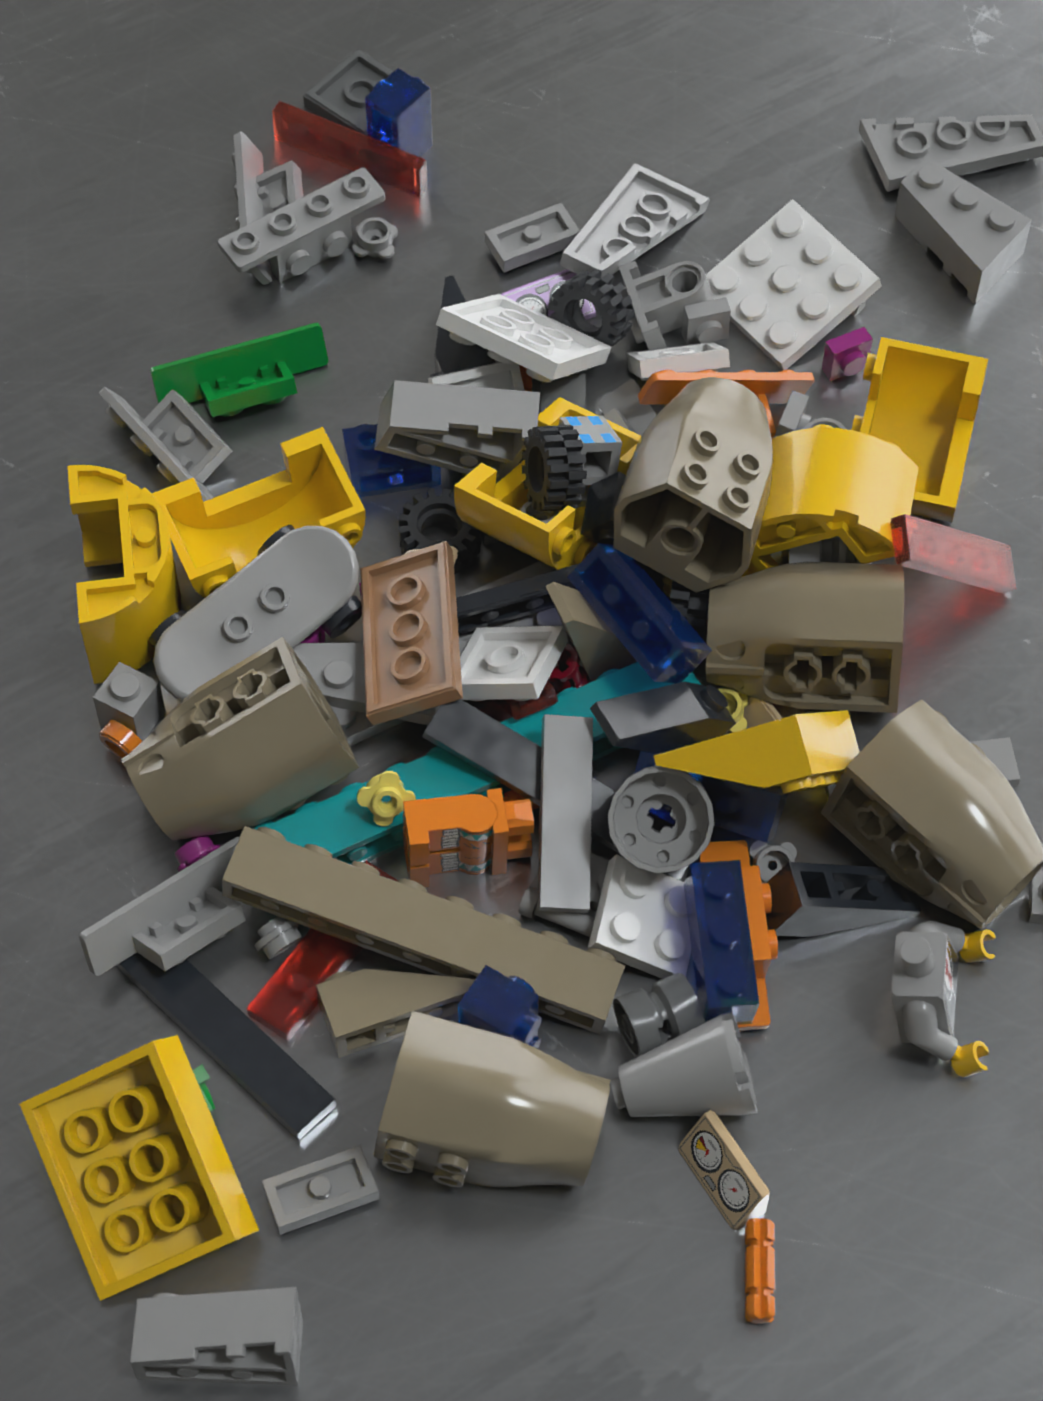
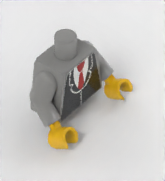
M924 921L913 926L909 932H899L896 935L891 994L901 1042L912 1043L944 1061L951 1059L952 1067L958 1076L968 1077L987 1071V1067L978 1060V1058L989 1054L987 1046L981 1041H975L960 1047L958 1046L957 1039L953 1037L959 961L957 953L959 952L962 959L967 963L994 959L995 955L986 952L983 941L994 940L996 936L991 930L964 933L960 928L935 921Z

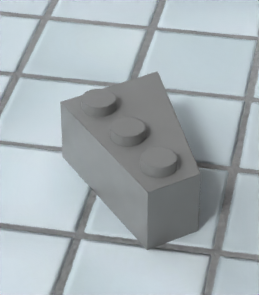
M927 157L900 183L895 217L926 251L931 249L944 263L942 269L950 278L955 276L968 290L967 297L975 305L1024 254L1032 220Z
M394 380L380 403L375 450L464 474H469L480 463H483L497 470L496 482H499L521 461L522 450H526L524 439L528 437L527 432L532 427H537L540 392Z
M296 1287L181 1296L172 1293H158L153 1295L152 1298L137 1299L130 1359L136 1379L298 1385L303 1319Z

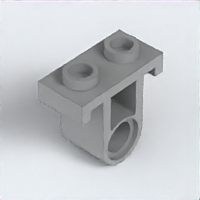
M635 260L619 266L625 287L620 294L622 297L630 295L632 303L626 309L633 308L636 314L635 317L629 320V322L633 323L631 329L637 344L645 341L649 350L667 348L662 334L682 327L685 305L714 300L705 271L696 262H678L644 276H641Z

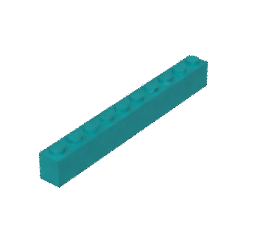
M674 645L663 651L654 650L648 652L638 662L620 670L610 669L602 673L595 681L584 686L567 688L557 694L554 699L541 705L524 707L518 710L511 718L500 723L541 747L542 718L545 714L592 717V761L623 748L612 745L589 709L595 702L680 682L700 684L677 646ZM439 746L432 748L421 758L407 764L398 763L385 770L396 772L403 782L405 790L412 791L415 794L416 800L479 794L486 797L487 790L498 788L502 789L504 798V793L511 790ZM369 781L349 784L335 796L319 803H306L299 807L292 815L276 822L267 821L253 828L255 830L259 827L271 828L284 835L285 841L304 847L306 844L320 846L328 850L333 855L332 858L350 865L354 861L370 862L403 847V811L393 818V822L390 825L379 826L374 822L373 813L367 807L358 804L357 792L360 788L366 787ZM388 795L382 798L384 802L391 800V797Z

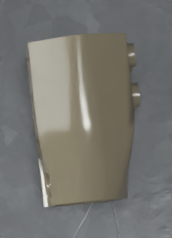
M718 377L701 378L687 384L658 413L643 432L636 446L614 509L615 549L695 593L739 579L749 568L762 525L771 488L773 469V444L767 414L763 403L754 392L730 379Z
M796 562L767 568L710 588L706 682L766 702L799 709L897 713L904 628L903 565Z
M284 637L279 638L199 686L183 699L144 741L122 758V763L126 767L128 775L142 802L158 826L173 841L243 829L244 826L259 825L276 818L287 810L297 809L309 797L329 785H336L342 782L349 773L359 768L339 719L303 661Z
M922 699L894 717L846 766L821 811V814L878 867H882L892 880L922 899L961 917L981 930L1009 906L1043 867V845L1019 797L1006 777L986 757L980 747L970 743L949 724V721L942 713L933 710Z
M412 1011L383 1110L373 1157L383 1159V1166L397 1172L411 1173L413 1168L434 1173L433 1179L435 1181L453 1187H462L464 1182L489 1187L532 1185L584 1186L605 1115L610 1092V1079L574 1070L560 1060L514 1038Z

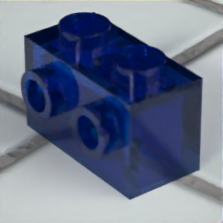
M397 68L385 80H380L374 86L373 90L365 97L369 156L397 174L402 175L433 146L431 88L421 79L412 77Z
M361 424L353 428L342 429L347 473L359 498L441 485V467L375 450L378 424Z
M485 965L458 1004V1023L514 1038L539 1049L541 1038L538 1037V1028L542 1020L538 1016L539 995L522 978L514 975L506 977Z

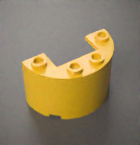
M881 337L877 354L868 353L863 373V380L871 381L864 416L855 415L851 430L896 444L918 466L911 514L952 523L988 358Z
M559 397L538 415L537 427L558 426L560 417L599 415ZM606 419L622 441L617 472L620 471L627 475L641 435ZM525 460L498 483H496L497 470L480 463L454 485L455 507L462 521L557 570L593 560L601 549L598 543L581 535L585 507L575 509L567 505L563 510H558L559 513L547 524L521 512L522 506L528 502L527 494L529 491L524 489L523 481L526 479V475L522 474V465H525Z
M825 424L792 431L772 439L773 469L770 493L749 568L741 577L779 566L770 555L771 553L836 536L842 539L859 562L863 564L904 554L918 466L901 451L899 446L865 433L833 428Z
M324 427L280 443L286 470L203 502L200 489L194 477L152 493L164 511L170 539L193 588L202 597L206 598L254 560L263 543L284 526L293 525L295 529L304 526H324L341 534L348 540L352 548L361 540L365 526L366 511Z
M68 465L70 506L72 514H78L85 567L123 563L124 577L76 583L79 626L93 682L97 684L103 683L119 662L137 670L154 658L155 648L149 642V638L164 620L180 611L181 593L167 520L164 511L153 494L146 487L141 489L127 480L126 474L116 470L93 465Z

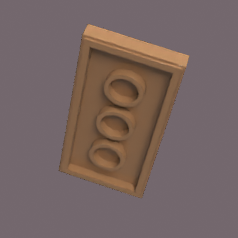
M444 541L360 568L366 717L374 726L462 699L453 550L448 542Z

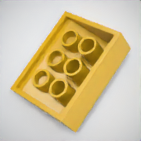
M844 710L795 714L654 755L657 766L762 788L781 785L783 794L837 784L846 766L860 751L849 712Z
M178 1035L151 1041L19 1103L100 1301L259 1231Z

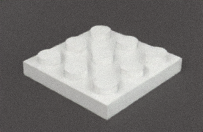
M793 199L706 274L714 300L727 298L731 309L730 321L781 370H787L881 287L880 278Z
M500 294L441 308L436 322L437 326L450 331L449 337L454 341L465 345L477 344L487 349V354L492 359L507 364L515 362L527 368L526 373L530 377L543 382H552V380L604 364L611 350V346Z

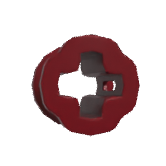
M566 644L557 661L558 666L554 667L546 683L547 689L553 698L561 691L571 687L569 682L571 678L576 688L589 683L587 673L579 665V655L570 644Z

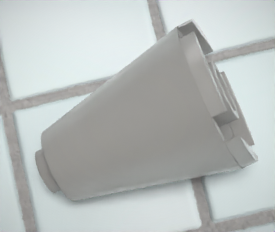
M733 1012L721 1014L618 1066L619 1077L611 1079L617 1108L627 1107L631 1117L703 1116L709 1110L715 1111L717 1116L758 1113L756 1107L757 1099L746 1052H743L741 1043L737 1041L741 1034Z

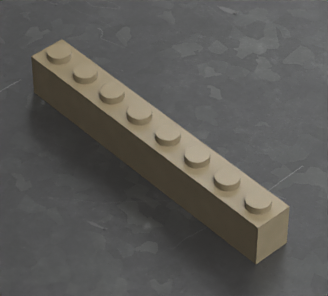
M244 826L222 878V896L440 976L477 979L483 992L594 1033H601L625 965L615 962L616 958L612 954L596 948H589L585 951L571 946L565 937L551 931H541L540 934L522 928L518 920L505 914L495 913L493 916L481 913L473 910L474 906L459 897L447 896L445 899L427 893V889L423 885L413 880L399 879L397 882L380 876V872L369 864L354 861L350 865L332 858L333 855L320 846L306 844L304 847L290 843L285 841L284 835L271 828L259 827L255 830Z

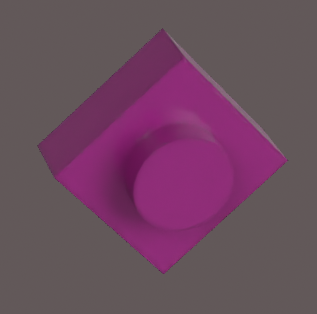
M865 327L825 342L821 369L829 381L845 375H855L865 368L868 353H871L873 338Z

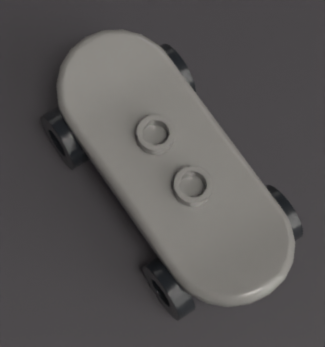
M293 525L284 526L263 543L254 560L190 611H178L164 620L149 638V642L155 648L153 661L156 674L164 688L176 698L183 700L199 686L281 637H284L293 649L320 626L330 638H336L351 628L362 616V602L357 596H352L358 584L359 565L356 553L348 540L337 531L324 526H304L297 529Z

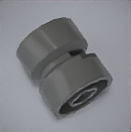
M676 973L654 982L649 993L639 988L613 1000L614 1013L621 1034L635 1058L666 1043L667 1040H672L705 1023L698 998L691 984L682 973Z

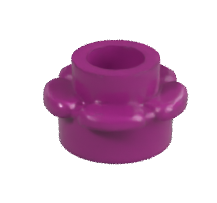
M209 835L197 837L186 843L174 854L180 864L177 868L178 872L218 849L220 845H214Z

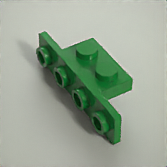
M312 323L154 366L150 369V374L158 404L173 389L188 403L203 399L212 417L218 415L233 416L243 411L244 408L261 403L267 405L276 404L283 401L286 396L297 394L293 374L325 366L329 363L322 327L319 323Z

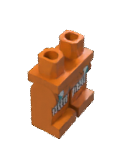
M498 788L487 790L486 797L479 794L403 801V848L408 879L424 887H429V876L432 874L461 871L470 875H478L486 872L489 868H491L492 875L506 874L507 859L532 856L531 833H534V819L530 799L504 802L502 789Z

